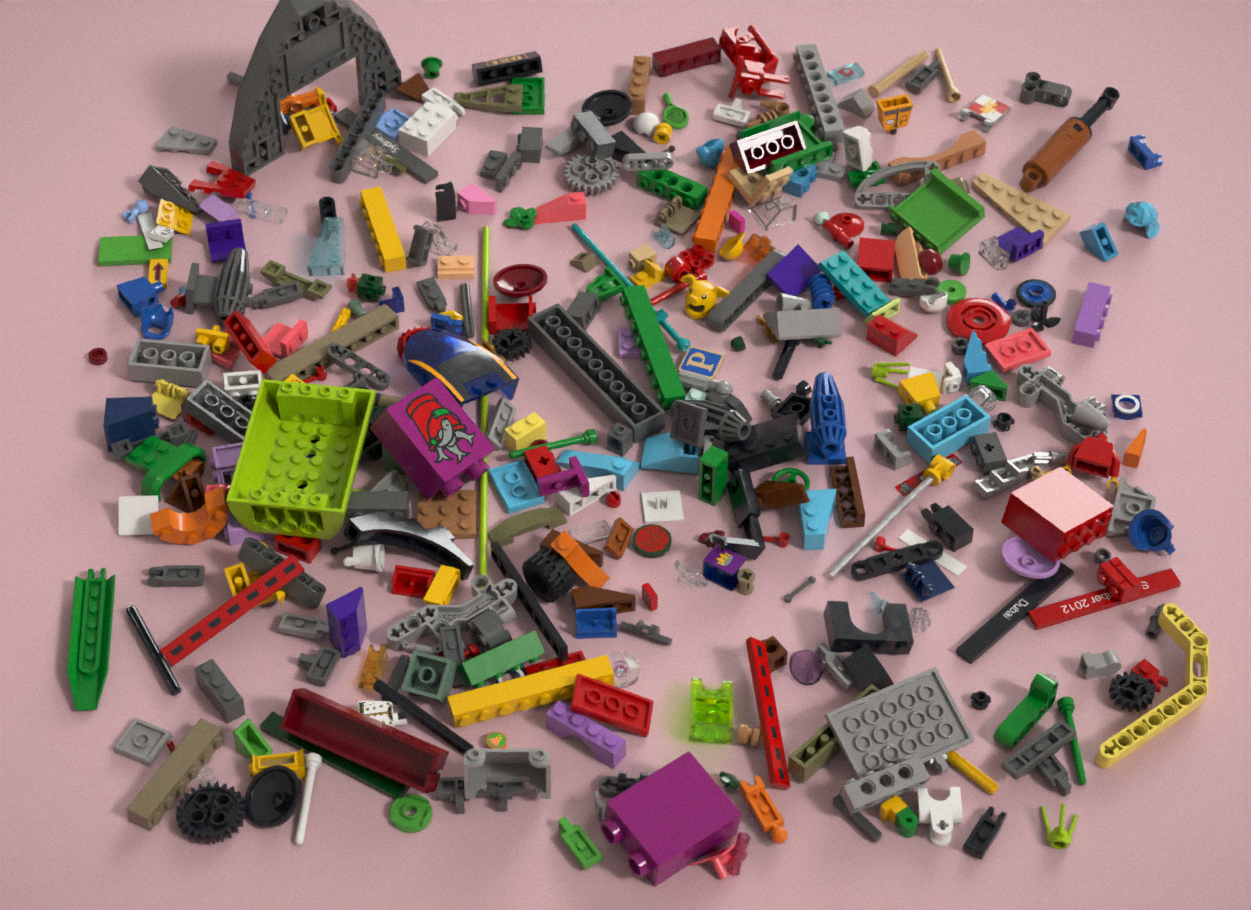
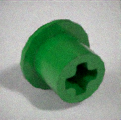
M427 57L421 61L425 77L428 79L439 77V69L442 67L441 59Z
M964 252L962 255L951 254L948 261L949 269L959 271L961 275H966L970 268L969 253Z

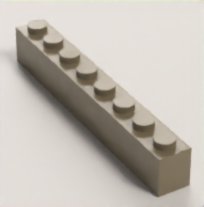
M383 304L278 361L264 374L265 379L284 381L291 374H294L304 381L316 374L317 367L323 366L325 370L335 364L326 357V348L330 343H338L356 353L399 329L398 315L388 305ZM337 350L331 351L332 354L338 352Z

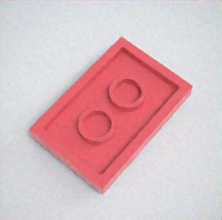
M1033 328L984 344L985 352L1002 373L1019 368L1023 364H1030L1051 356V350Z

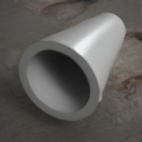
M781 292L777 294L775 302L776 311L812 310L813 306L812 300Z
M1085 398L1071 419L1104 432L1110 424V421L1104 416V412L1097 410Z

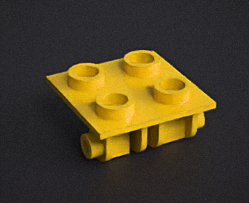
M160 199L156 224L189 236L194 211Z

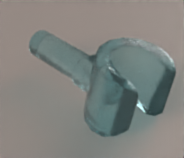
M872 591L870 594L877 604L876 612L880 614L882 612L881 607L885 608L886 603L889 602L885 599H879L875 591Z

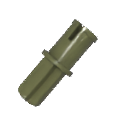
M385 152L379 154L381 156L380 161H382V156L386 155L384 165L387 166V162L393 164V171L399 175L406 173L407 167L400 163L397 158L391 157Z

